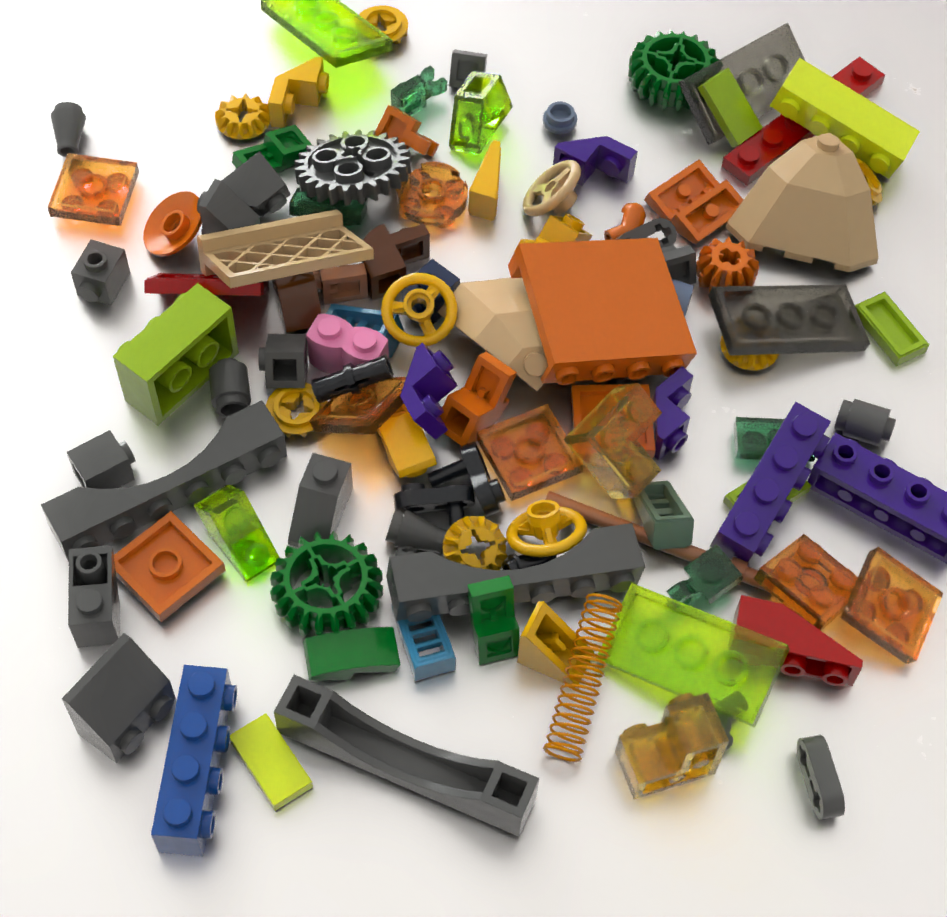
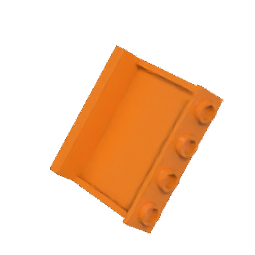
M658 238L518 244L508 264L511 278H523L548 363V367L541 377L542 384L558 383L559 385H569L576 381L584 380L605 382L612 378L629 377L631 380H638L651 375L670 377L679 368L684 367L686 369L697 354Z

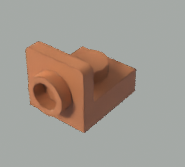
M364 263L313 271L317 291L321 290L324 305L368 298L367 273Z

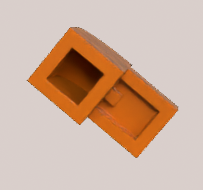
M487 351L479 354L465 386L449 394L442 407L444 413L440 415L448 429L444 434L461 446L481 439L498 421L510 401L506 396L517 372Z

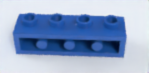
M195 665L183 666L151 836L158 853L204 857L206 840L213 837L216 819L215 811H212L214 795H220L223 782V769L219 768L221 754L227 753L230 742V726H227L229 711L234 712L237 701V685H231L228 668Z

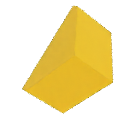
M544 601L537 602L520 636L517 663L564 683L562 679L567 675L565 669L570 666L568 659L572 657L570 650L575 647L573 640L578 637ZM581 640L576 641L578 646H588ZM578 649L573 651L575 655L590 656ZM584 649V650H586V651H588V652L594 654V651H593V650ZM575 658L571 660L573 665H586ZM574 668L568 670L570 674L584 675ZM570 677L566 678L568 684L580 683Z

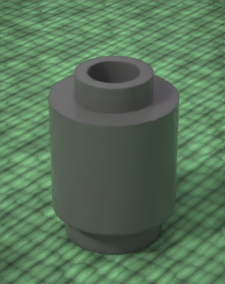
M224 358L212 365L209 369L212 406L216 409L217 414L226 418L248 407L251 403L247 366L233 358Z
M854 399L853 402L843 400L834 429L842 431L845 437L879 447L881 440L889 442L896 419L889 417L891 409Z

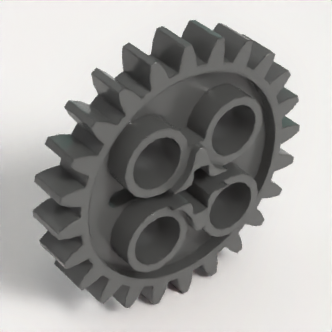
M357 130L354 135H349L347 131H343L341 137L330 134L328 141L317 139V146L307 145V152L299 153V160H295L296 168H294L300 191H306L308 198L317 196L318 202L330 199L331 205H335L339 200H344L345 206H349L352 200H357L360 204H364L365 198L369 197L374 201H378V194L390 196L391 188L401 189V182H408V174L412 173L410 151L406 149L405 142L399 143L398 137L388 139V133L386 132L375 136V130H371L366 135L362 134L361 130Z

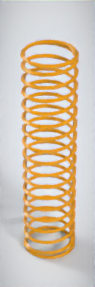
M598 593L588 594L585 597L587 600L583 604L585 610L581 612L582 619L578 622L580 629H577L575 632L578 638L573 640L575 647L570 650L572 657L568 659L570 666L566 667L567 675L562 679L565 685L560 687L562 694L557 697L560 704L554 707L557 713L552 716L554 723L549 726L552 733L546 736L549 743L543 746L547 754L566 761H581L582 758L579 754L584 753V751L571 744L553 742L549 738L550 736L556 735L576 744H585L587 742L585 739L573 734L555 732L552 727L560 726L563 729L582 735L588 734L589 731L575 724L558 722L555 720V717L562 716L567 720L583 725H590L592 722L590 719L580 715L561 713L557 708L564 706L573 712L583 715H593L595 713L592 709L582 705L563 703L560 698L565 696L570 700L588 706H594L597 703L594 699L587 696L565 693L563 688L569 687L576 692L588 696L599 695L597 690L588 686L600 687L602 685L599 680L592 677H603L605 675L601 670L594 667H607V664L598 658L607 659L610 657L606 651L601 649L612 648V645L605 640H613L615 638L608 631L618 629L612 622L620 620L615 613L621 612L623 608L622 603L617 599ZM591 596L603 597V598L610 599V600H612V601L618 603L619 605H617V604H615V603H613V602H610V601H606V600H599V599L589 600L588 598L591 597ZM593 602L605 603L617 608L603 607ZM590 603L599 609H588L586 605ZM592 611L606 613L614 616L617 619L605 618L593 613ZM588 612L597 618H585L584 613ZM585 621L596 628L582 627L581 623ZM591 621L606 623L614 628L599 626ZM582 630H583L585 633H587V634H589V635H591V636H593V637H588V636H583V637H581V636L579 635V631H582ZM588 630L602 632L608 634L611 637H603L600 635H596L592 632H589ZM581 640L590 646H578L576 641ZM587 640L598 641V642L604 643V644H606V645H608V646L606 647V646L596 645V644H593V643H591V642H589V641H587ZM578 649L590 656L575 655L573 651ZM584 649L598 651L607 656L593 654ZM575 658L586 665H573L571 660ZM583 659L594 660L599 663H602L603 665L593 664ZM570 668H574L575 670L589 676L570 674L568 670ZM579 668H585V669L593 670V671H596V672H598V673H600V674H593V673L586 672V671H584V670H582V669H579ZM570 677L575 681L588 686L580 684H568L566 682V678ZM578 678L588 679L598 684L589 683ZM575 687L587 689V690L593 691V692H595V693L585 692V691L579 690V689H577V688H575ZM573 697H578V698L586 699V700L591 701V702H593V703L584 702V701L578 700V699L573 698ZM572 707L581 708V709L587 710V711H589V712L580 711V710L574 709V708H572ZM571 717L579 718V719L585 720V721H587V722L579 721V720L573 719V718H571ZM569 727L577 728L583 731H578ZM567 737L575 738V739H578V740H580V741L573 740V739H570V738H567ZM547 748L558 749L571 753L577 756L578 759L567 758L557 755L548 750Z

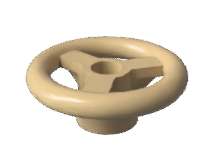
M564 160L543 172L530 186L524 197V212L529 216L536 217L546 214L551 210L555 214L560 215L570 209L577 200V194L573 189L581 175L580 165L574 160ZM537 196H544L541 204L533 206Z

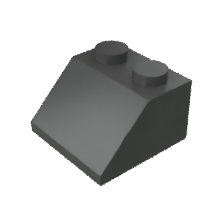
M123 633L66 693L62 701L77 733L115 763H118L125 754L129 755L139 747L143 741L144 733L155 721H161L168 715L176 697L171 682L131 637Z

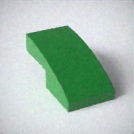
M294 124L265 132L263 144L234 151L232 164L237 169L260 151L276 173L279 174L295 165V160H299V153L307 152L306 146L312 144Z
M510 576L468 584L470 616L479 665L518 656L520 631L515 618L514 587Z
M393 627L342 630L339 633L330 632L308 637L303 641L309 681L350 680L354 673L395 672L401 665Z

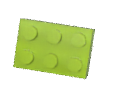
M197 283L186 293L180 294L174 303L160 316L152 318L146 327L131 341L123 343L113 355V360L125 401L159 426L209 381V369L212 365L221 359L234 358L239 354L232 307Z

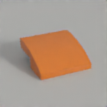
M698 159L649 192L644 201L660 218L672 222L678 234L696 245L725 225L742 203L743 198L727 179L719 183Z

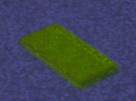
M261 0V10L335 68L392 51L393 40L340 0Z
M631 583L622 602V611L616 614L620 620L613 622L618 629L608 631L615 638L613 640H605L612 645V648L601 649L606 651L610 657L598 659L604 661L607 666L755 728L790 650L788 644ZM601 652L598 653V655L607 656Z

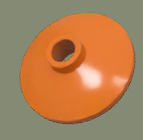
M190 191L177 192L168 196L157 205L149 216L143 232L144 245L148 251L160 257L170 256L182 250L192 241L202 224L200 213L197 211L199 197Z

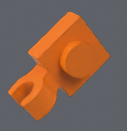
M387 106L375 130V136L386 132L388 133V139L398 137L399 143L405 142L406 149L411 147L425 156L428 154L433 157L439 146L437 142L417 132L421 125L420 121L395 106Z

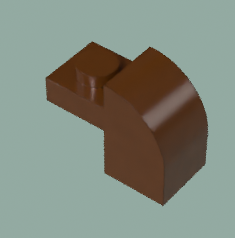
M381 224L365 236L363 241L374 250V259L361 262L365 264L368 293L372 301L383 298L388 288L396 280L407 275V264L430 257V234L425 224L403 228L392 234H389L385 224Z
M313 272L272 280L273 288L277 294L282 324L286 333L310 328L317 315L322 314Z

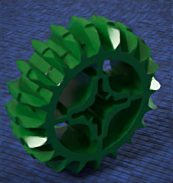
M671 29L668 34L657 31L654 37L646 35L643 42H637L634 51H632L628 70L632 91L638 92L640 100L649 99L650 106L662 105L663 111L667 107H674L678 112L683 106L691 111L695 104L703 105L705 100L697 87L719 73L720 59L716 56V50L709 48L708 41H698L697 34L690 37L685 34V31L681 34H674Z
M333 530L329 539H322V536L316 531L314 541L311 542L300 536L298 549L287 545L285 558H277L275 563L276 571L272 572L270 576L271 586H273L270 594L271 600L276 603L275 610L277 615L285 617V623L289 629L299 625V633L304 638L311 630L315 631L316 636L325 634V632L339 633L342 629H356L355 622L367 626L370 621L369 613H377L379 608V601L377 599L383 596V585H381L383 574L382 570L377 567V558L374 554H368L367 546H365L364 542L354 546V539L350 534L342 541H339L338 535ZM307 570H310V576L301 581L300 587L294 589L299 577ZM360 581V586L354 596L347 602H344L343 595L352 589L353 584Z

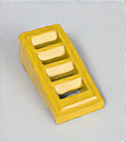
M493 140L469 189V215L494 221L497 214L501 160L500 141Z

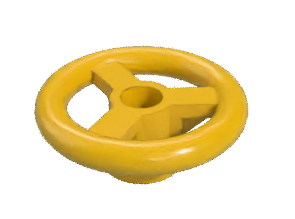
M412 273L396 280L386 291L381 304V316L386 330L397 341L411 347H417L422 342L426 346H431L443 340L453 329L458 313L457 301L450 287L440 278L427 273ZM416 284L429 286L427 290L417 288L409 291L404 297L403 302L394 301L396 296L408 286ZM441 294L446 305V316L442 325L435 330L430 317L434 312V300ZM418 303L426 306L425 311L422 313H416L412 308ZM393 314L407 315L411 320L418 322L424 336L410 335L401 330L396 324Z
M540 500L529 505L527 512L517 516L510 523L506 531V538L509 546L520 554L531 557L554 556L567 552L579 544L587 533V523L585 518L576 510L559 506L557 502L552 500ZM573 523L575 525L574 532L567 538L557 542L556 537L559 531ZM518 535L535 536L537 539L543 540L544 545L526 543Z

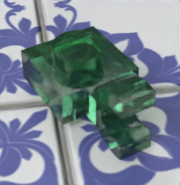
M430 65L421 71L420 76L416 75L406 82L398 84L391 90V106H395L412 116L426 107L428 98L447 91V80L442 77L432 81L434 80V68Z
M716 544L684 567V572L689 578L688 580L678 582L666 592L670 597V602L681 613L702 595L709 604L713 603L743 581V576Z

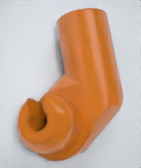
M627 203L621 210L624 213L621 225L606 230L604 232L605 240H614L620 235L643 225L646 218L644 208L639 203Z

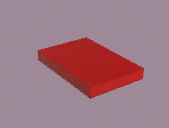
M158 273L144 280V293L182 294L189 291L197 283L214 295L262 296L269 291V281L229 288L216 274L205 276L204 274Z

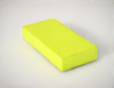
M267 713L230 734V743L274 811L313 788L311 779Z

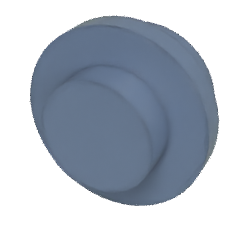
M562 101L554 102L549 105L543 114V125L552 133L566 134L575 129L577 114L569 103Z

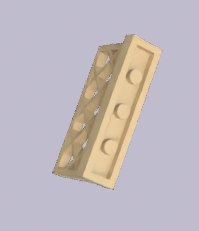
M337 209L197 236L201 272L205 276L216 274L229 288L374 259L373 248L343 226L342 213Z

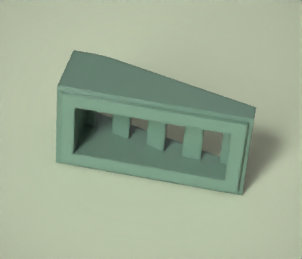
M656 481L631 484L630 492L652 547L655 550L689 547L692 544L694 518L670 482Z

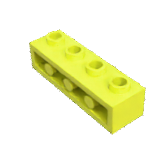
M801 58L798 59L769 105L816 136L827 133L835 135L853 151L856 158L866 163L874 172L888 179L905 160L920 132Z

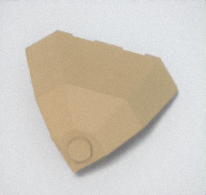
M831 133L801 140L769 165L726 225V229L740 242L744 240V245L748 249L762 252L763 247H770L785 251L784 257L811 264L813 258L832 262L834 269L845 272H852L877 264L879 258L870 187L853 151Z
M509 277L460 283L453 292L458 307L454 326L488 353L517 372L516 376L538 391L543 385L541 377L546 371L548 363L523 278ZM445 303L437 312L444 318L446 316Z

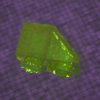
M472 71L456 92L449 138L451 150L480 155L510 112L513 105L501 75Z
M226 485L193 505L212 540L244 581L248 582L275 565L277 558H280L243 490Z

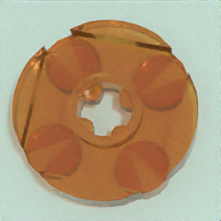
M441 162L421 163V168L415 169L411 174H408V182H401L402 188L396 189V200L401 217L418 224H425L426 226H437L439 228L452 226L455 219L464 212L468 202V185L466 180L464 183L457 169ZM431 190L438 191V196L429 197L425 194H429Z

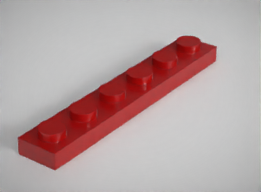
M858 57L832 76V78L866 97L883 84L885 74L863 58ZM781 114L725 155L722 167L748 186L759 178L774 161L801 140L812 138L814 134Z

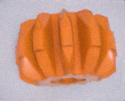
M730 237L724 243L714 238L710 246H703L696 261V276L699 277V287H709L710 296L720 293L723 295L724 300H726L730 294H733L740 299L744 291H750L754 286L755 276H757L759 271V261L755 259V249H745L744 240L736 244L732 243Z

